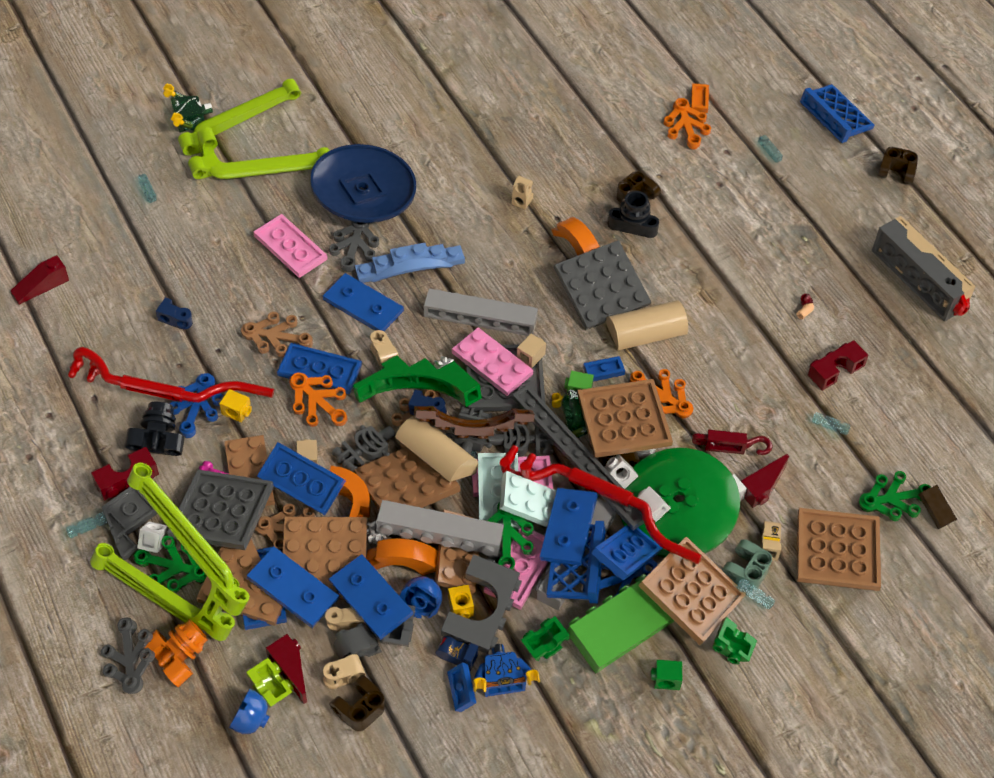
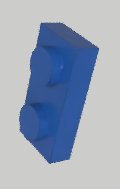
M620 356L583 364L584 372L594 375L593 382L625 375V368Z
M461 663L447 671L455 711L462 712L476 704L468 664Z

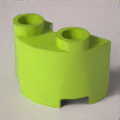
M269 658L246 672L247 677L254 684L252 687L264 697L269 708L292 693V684L288 679L283 680L279 676V673H281L279 666L275 661L271 662Z

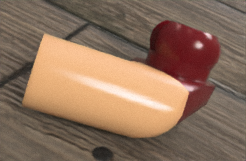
M803 294L800 298L802 309L796 314L801 320L814 310L813 300L809 294Z

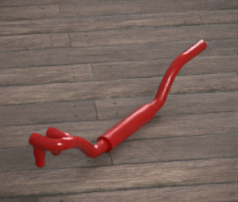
M79 347L73 352V362L68 373L70 378H74L80 368L83 367V357L90 360V369L87 376L88 382H93L95 377L100 374L105 382L118 385L121 389L178 402L183 400L196 403L203 402L229 389L273 398L274 395L273 388L240 381L222 382L200 393L185 391V388L128 375H123V377L112 375L104 360L97 353L86 347Z
M516 445L511 446L504 458L500 460L502 473L509 471L531 481L541 480L553 474H560L569 478L570 482L592 492H597V494L626 507L630 505L639 509L642 512L643 521L649 535L660 547L693 563H700L701 554L670 541L660 533L655 525L649 504L633 496L632 492L576 467L572 469L558 463L532 471L531 468L536 459L534 453H530L527 459L520 464L521 472L515 471L511 468V464L518 452Z

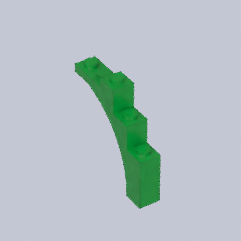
M396 355L381 363L382 370L353 385L355 397L359 403L382 392L405 388L438 391L453 397L465 407L482 399L480 384L455 361L437 369L426 358L408 366Z

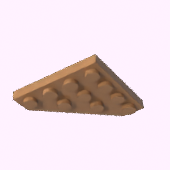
M250 539L246 550L221 546L218 555L228 565L233 577L238 580L239 587L245 589L250 596L240 615H245L247 618L261 620L275 626L283 606L247 579L248 573L261 561L252 540ZM208 576L196 598L197 602L205 604L212 587Z

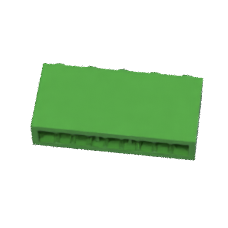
M645 574L635 580L636 583L632 586L627 584L618 591L620 594L615 597L613 595L608 596L602 601L603 605L598 608L596 606L591 607L586 611V616L581 619L578 616L569 622L570 626L567 632L570 634V639L595 674L674 622L638 586L647 577Z

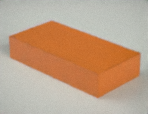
M692 83L691 108L699 112L708 113L709 85Z

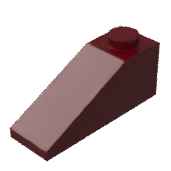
M57 255L39 263L10 292L20 305L68 282L69 277L66 267Z
M788 454L741 480L747 488L744 499L752 508L757 505H763L769 500L772 491L787 466Z
M286 634L266 647L267 657L271 662L275 661L281 670V676L290 681L293 691L302 703L305 704L307 697L299 651L301 646L295 638L291 639Z

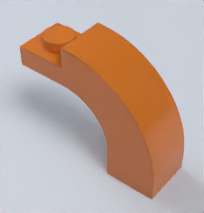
M575 217L559 222L557 227L551 229L553 236L563 237L571 243L577 256L600 247L588 227Z
M331 465L330 471L346 480L338 495H342L352 502L353 505L349 517L369 518L370 497L364 481L348 469Z
M385 539L378 541L377 547L367 550L366 559L376 570L386 566L401 565L412 568L423 576L436 572L438 550L415 540Z

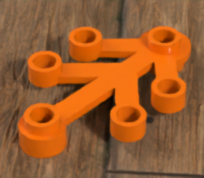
M678 98L673 103L674 110L669 116L664 118V125L666 127L673 126V128L668 130V137L670 139H676L679 130L684 126L688 136L687 145L690 149L695 150L700 146L701 137L694 134L692 126L700 129L702 135H709L711 126L703 124L707 119L706 113L691 108L687 99ZM680 114L681 119L674 125V119ZM688 114L695 116L696 120L689 117Z
M661 369L658 379L661 381L662 389L657 386L656 389L660 402H667L672 405H662L664 414L676 413L680 418H688L692 415L694 407L691 402L686 400L684 391L685 381L677 379L674 382V390L677 391L678 395L677 400L671 394L669 370ZM634 371L630 375L629 382L647 379H645V375L641 371Z
M298 372L291 376L289 383L291 388L295 390L293 410L298 415L305 412V406L302 403L304 391L309 396L306 421L310 427H315L319 423L316 415V404L331 416L334 425L343 426L346 424L348 419L346 412L342 409H335L324 399L335 397L337 400L345 399L346 392L344 388L314 390L310 387L311 385H322L324 388H330L333 381L329 375L308 378L304 373ZM328 379L330 380V382L328 384H324V380ZM300 380L303 381L300 385L296 384ZM342 391L343 395L338 396L337 393ZM302 406V409L296 410V407ZM343 417V420L338 422L337 418ZM311 418L316 419L313 423L309 422Z

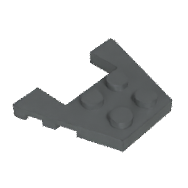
M131 487L102 506L121 559L124 561L139 550L138 546L128 535L157 515V512L139 490Z

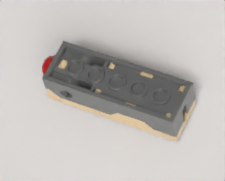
M902 216L879 227L872 252L944 322L954 316H962L970 309V299L976 286L959 269L953 266L945 256L935 249Z

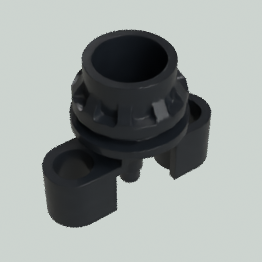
M631 191L622 200L620 208H612L609 211L607 224L612 230L654 238L658 234L659 219L656 216L650 215L651 205L647 195L641 191Z
M150 402L147 410L143 412V419L140 422V425L145 429L128 428L124 447L133 451L147 447L150 453L181 456L185 436L171 433L175 430L176 418L173 414L174 407L165 402Z

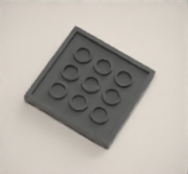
M619 240L554 265V269L585 330L606 323L608 316L638 310L651 304V300Z
M520 344L502 345L517 357V347ZM542 358L532 368L533 375L508 396L504 395L466 365L467 373L480 384L482 399L468 406V409L475 408L474 412H480V410L485 412L521 409L512 399V394L527 385L545 403Z
M198 469L179 510L210 545L246 550L273 490V481ZM169 529L167 532L168 536L177 539L176 536Z

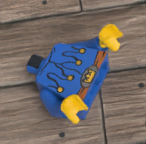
M496 644L491 649L492 655L485 656V662L478 667L474 676L473 692H476L477 689H483L485 697L522 692L526 690V680L528 685H531V681L534 680L538 681V683L540 682L539 672L531 669L521 658H517L515 652L505 653L503 644Z

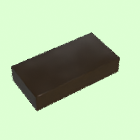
M938 485L918 494L938 529L957 520Z

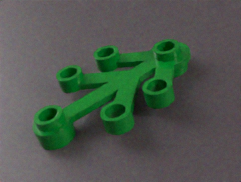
M897 471L887 493L878 496L881 488H884L888 482V478L880 474L877 475L871 492L860 496L859 505L865 512L876 510L888 516L892 521L900 520L902 511L908 513L910 517L916 518L919 516L921 508L917 504L908 505L901 500L917 498L922 501L918 494L923 492V490L931 488V486L922 484L917 489L896 493L900 485L906 480V474L902 471ZM888 503L894 506V508L889 509L882 504Z
M499 502L497 512L487 521L498 523L503 519V550L498 564L502 566L508 564L510 565L509 569L514 570L515 560L511 557V538L521 546V552L525 555L531 554L534 546L531 541H527L511 526V519L521 527V532L525 536L531 535L534 527L532 523L527 522L524 518L501 510ZM524 527H530L531 530L525 531ZM528 545L531 549L525 550L524 546Z
M168 535L162 538L161 543L168 550L172 560L151 555L149 551L139 549L134 554V560L140 567L153 564L169 568L159 575L151 574L149 576L152 579L158 578L157 582L160 584L181 572L188 573V575L179 580L171 579L168 581L167 588L174 593H177L182 587L193 581L202 583L207 577L204 572L200 575L197 574V571L201 568L187 550H184L181 544V550L188 555L192 565L183 562L175 547V540ZM172 540L170 545H165V542ZM141 554H145L143 559H139ZM173 583H177L175 589H171Z

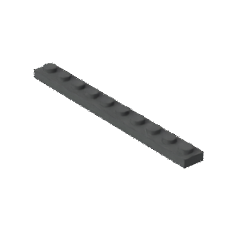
M529 385L512 394V399L521 409L533 411L535 414L534 423L574 467L623 488ZM602 496L632 530L644 524L642 512L639 509L630 505L626 507Z

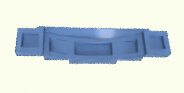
M426 243L390 249V254L372 257L373 262L355 265V272L358 280L362 283L377 282L389 277L419 270L450 268L453 265L464 264L465 257L460 245L444 248L443 244L427 247Z

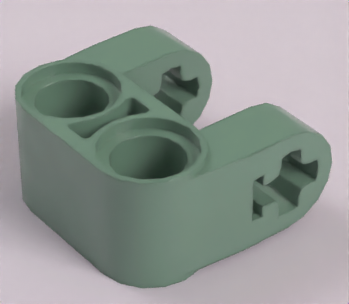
M742 539L735 548V551L740 557L749 561L747 567L744 569L733 562H727L722 571L738 586L748 591H755L759 588L769 571L772 555L758 545Z

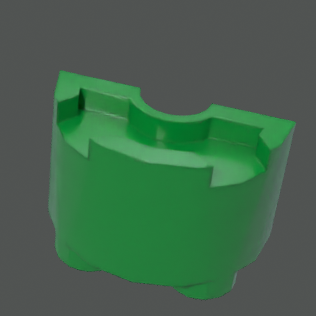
M556 616L551 619H545L540 624L541 628L538 631L530 630L521 639L536 661H539L540 657L543 656L545 659H548L563 648L560 644L564 640H569L570 634Z
M725 617L716 634L712 649L726 656L732 664L738 665L740 662H749L757 640L747 632L739 631L736 628L737 624Z

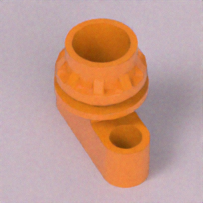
M190 619L184 624H178L175 627L176 632L170 630L168 633L171 638L168 641L158 630H155L152 633V640L145 647L154 651L158 664L165 669L163 672L178 688L193 675V672L184 660L187 657L194 660L196 658L194 653L199 654L203 649L204 643L208 641L203 631Z

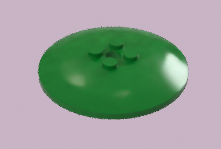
M670 448L645 457L633 467L638 477L625 489L632 492L633 496L638 497L642 490L650 486L669 505L671 509L655 522V525L660 533L670 541L679 544L687 537L706 554L722 544L733 531L740 512V494L731 472L715 457L696 449ZM676 495L684 496L682 502H676L673 498ZM645 524L638 527L652 539V537L649 535L645 527ZM662 548L657 555L666 557L670 552Z

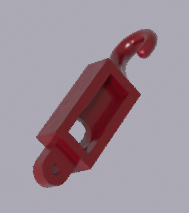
M708 429L707 434L696 433L692 436V443L704 445L705 451L744 455L745 450L758 442H763L767 448L765 450L758 449L756 453L758 455H766L773 448L769 438L757 436L747 440V433Z

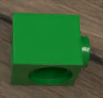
M657 660L655 668L651 667V680H654V689L680 690L683 681L682 661Z

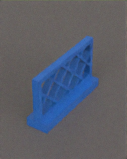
M833 84L815 90L809 87L803 92L800 103L841 143L847 142L849 137L871 130L875 126ZM836 108L845 110V112L838 111Z
M596 521L595 524H591V536L588 537L586 543L589 553L582 560V564L587 568L584 574L579 576L574 571L579 567L578 565L570 566L569 564L551 562L547 598L588 599L590 603L598 604L602 563L597 560L592 552L595 547L605 541L606 530L604 521ZM563 564L567 570L559 575L555 568ZM572 573L577 579L568 585L563 578ZM558 582L565 586L561 591H552L553 586ZM581 582L585 586V592H575L572 588Z

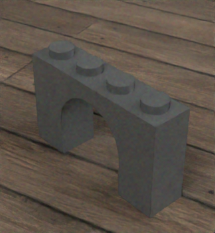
M473 554L465 573V579L490 589L496 596L497 608L490 617L479 621L470 620L449 611L441 629V636H448L468 645L473 643L479 646L478 651L489 654L490 649L495 647L499 638L496 637L498 629L502 631L506 618L503 617L506 610H511L514 599L511 598L514 591L518 593L522 581L519 580V572Z

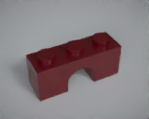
M855 340L848 344L844 343L839 349L828 352L819 360H814L809 366L807 376L823 391L837 382L840 371L836 367H842L852 374L866 365L869 355Z
M147 447L128 455L131 466L127 471L116 472L108 464L91 472L94 484L104 501L116 497L130 487L127 480L133 466L137 463L147 464L151 468L152 479L159 475L157 464Z

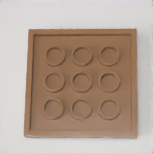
M654 379L577 391L595 458L672 446L673 440Z
M407 447L354 470L355 474L366 484L369 496L379 510L382 500L423 508L460 492V485L456 480L449 482Z
M799 508L797 582L880 591V517Z
M285 517L283 553L339 595L338 600H345L329 582V578L361 554L366 558L367 517Z
M685 537L679 545L701 554L700 563H693L670 552L638 586L701 645L747 594L690 539Z

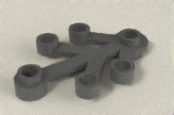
M352 221L350 226L333 233L334 241L339 243L330 245L329 252L332 256L339 255L341 249L350 245L347 256L341 259V268L345 272H352L355 269L354 257L358 246L364 252L367 261H372V257H376L375 251L370 249L361 238L363 233L368 238L370 247L376 248L379 246V238L369 230V223ZM354 232L353 236L344 240L345 235Z
M125 617L120 619L117 624L118 631L123 636L124 655L117 652L115 647L109 644L103 646L101 654L107 659L112 658L126 666V674L118 671V668L111 663L104 666L103 674L122 682L124 692L136 694L143 688L144 683L141 676L149 663L155 658L154 651L145 648L152 640L153 634L147 629H142L138 633L139 642L133 650L132 635L137 630V623L131 618ZM140 657L141 662L139 663V665H138L137 668L135 669V663L137 662L138 658Z

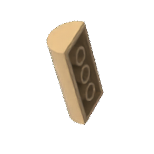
M678 300L606 318V325L618 351L688 334L686 312L682 303Z
M414 415L407 419L397 431L396 439L449 482L476 474L478 461L430 422L419 421Z

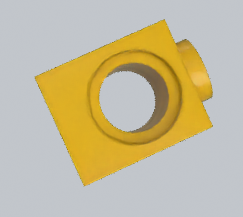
M230 389L219 403L222 415L241 423L245 417L250 415L252 410L250 397Z
M469 584L448 588L451 612L467 619L474 616V604ZM458 603H465V605L460 606Z

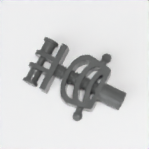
M462 406L461 413H459L460 419L479 420L492 418V413H484L483 410L477 413L474 412L475 408L467 409ZM446 433L447 437L453 438V441L470 455L472 451L481 452L484 446L487 448L492 447V444L486 442V439H480L477 436L459 438L457 435Z
M514 423V429H508L503 434L489 436V442L492 446L504 445V453L508 452L513 444H516L518 447V457L524 456L528 451L529 444L535 443L536 456H540V448H544V455L553 454L552 446L554 444L542 431H539V427L536 424L534 429L535 435H529L525 425Z
M361 425L359 427L360 431L355 434V450L344 441L342 442V450L344 452L341 451L340 447H336L332 450L331 454L336 456V461L342 463L343 468L355 473V469L364 465V461L359 456L368 461H374L383 456L390 455L386 441L395 436V431L391 426L377 432L372 426L366 428L364 425Z

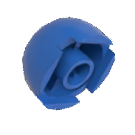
M423 576L409 580L399 595L407 605L415 606L414 617L422 618L421 615L432 618L437 614L442 603V592L439 585L434 580Z
M249 689L229 728L241 734H251L256 732L259 727L264 728L270 717L266 714L268 705L264 697L258 692Z

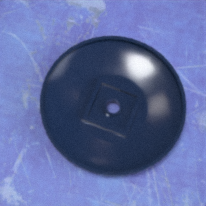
M352 144L332 149L316 161L311 171L310 184L317 201L332 214L350 221L372 223L394 218L411 205L416 194V178L411 167L395 153L373 145Z

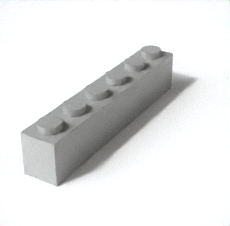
M435 289L428 290L424 304V317L525 336L534 334L538 308Z
M597 498L591 524H595L596 521H604L607 532L615 519L616 512L608 503ZM586 547L583 557L589 553V550ZM563 564L555 568L559 575L567 570ZM582 564L574 571L580 576L585 566ZM549 565L545 573L547 576L544 580L541 579L536 586V591H538L537 600L559 611L565 599L547 598L546 595L550 571ZM572 573L563 578L568 585L577 579ZM558 582L553 586L552 591H561L565 586Z
M382 500L376 531L385 535L393 534L405 539L412 538L425 543L441 544L444 547H456L464 551H476L488 556H498L504 524Z

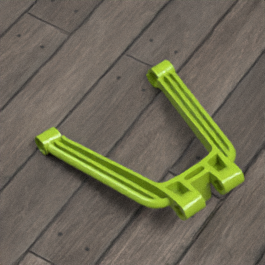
M287 79L282 83V87L202 121L195 127L193 133H182L178 137V142L183 153L188 156L197 153L201 155V157L194 156L188 161L193 177L195 179H203L214 176L218 179H234L313 169L316 161L330 151L329 148L322 147L313 153L229 163L221 162L214 153V149L218 145L215 135L286 100H295L300 97L302 93L294 79Z
M137 463L133 466L128 477V485L135 490H139L208 576L212 584L209 596L202 609L195 607L118 557L114 553L113 547L107 543L98 544L90 559V564L97 570H106L182 622L186 623L190 619L215 640L224 641L235 625V620L232 616H238L242 613L249 601V593L239 587V582L233 577L228 565L151 478V468L147 464Z

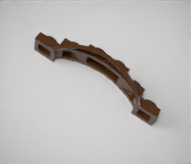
M414 406V415L419 421L428 422L433 419L435 427L441 430H449L452 427L454 435H457L459 438L477 436L480 439H487L488 436H494V429L507 432L508 429H514V422L521 425L534 422L535 415L532 410L510 409L492 418L467 420L449 416L434 406Z

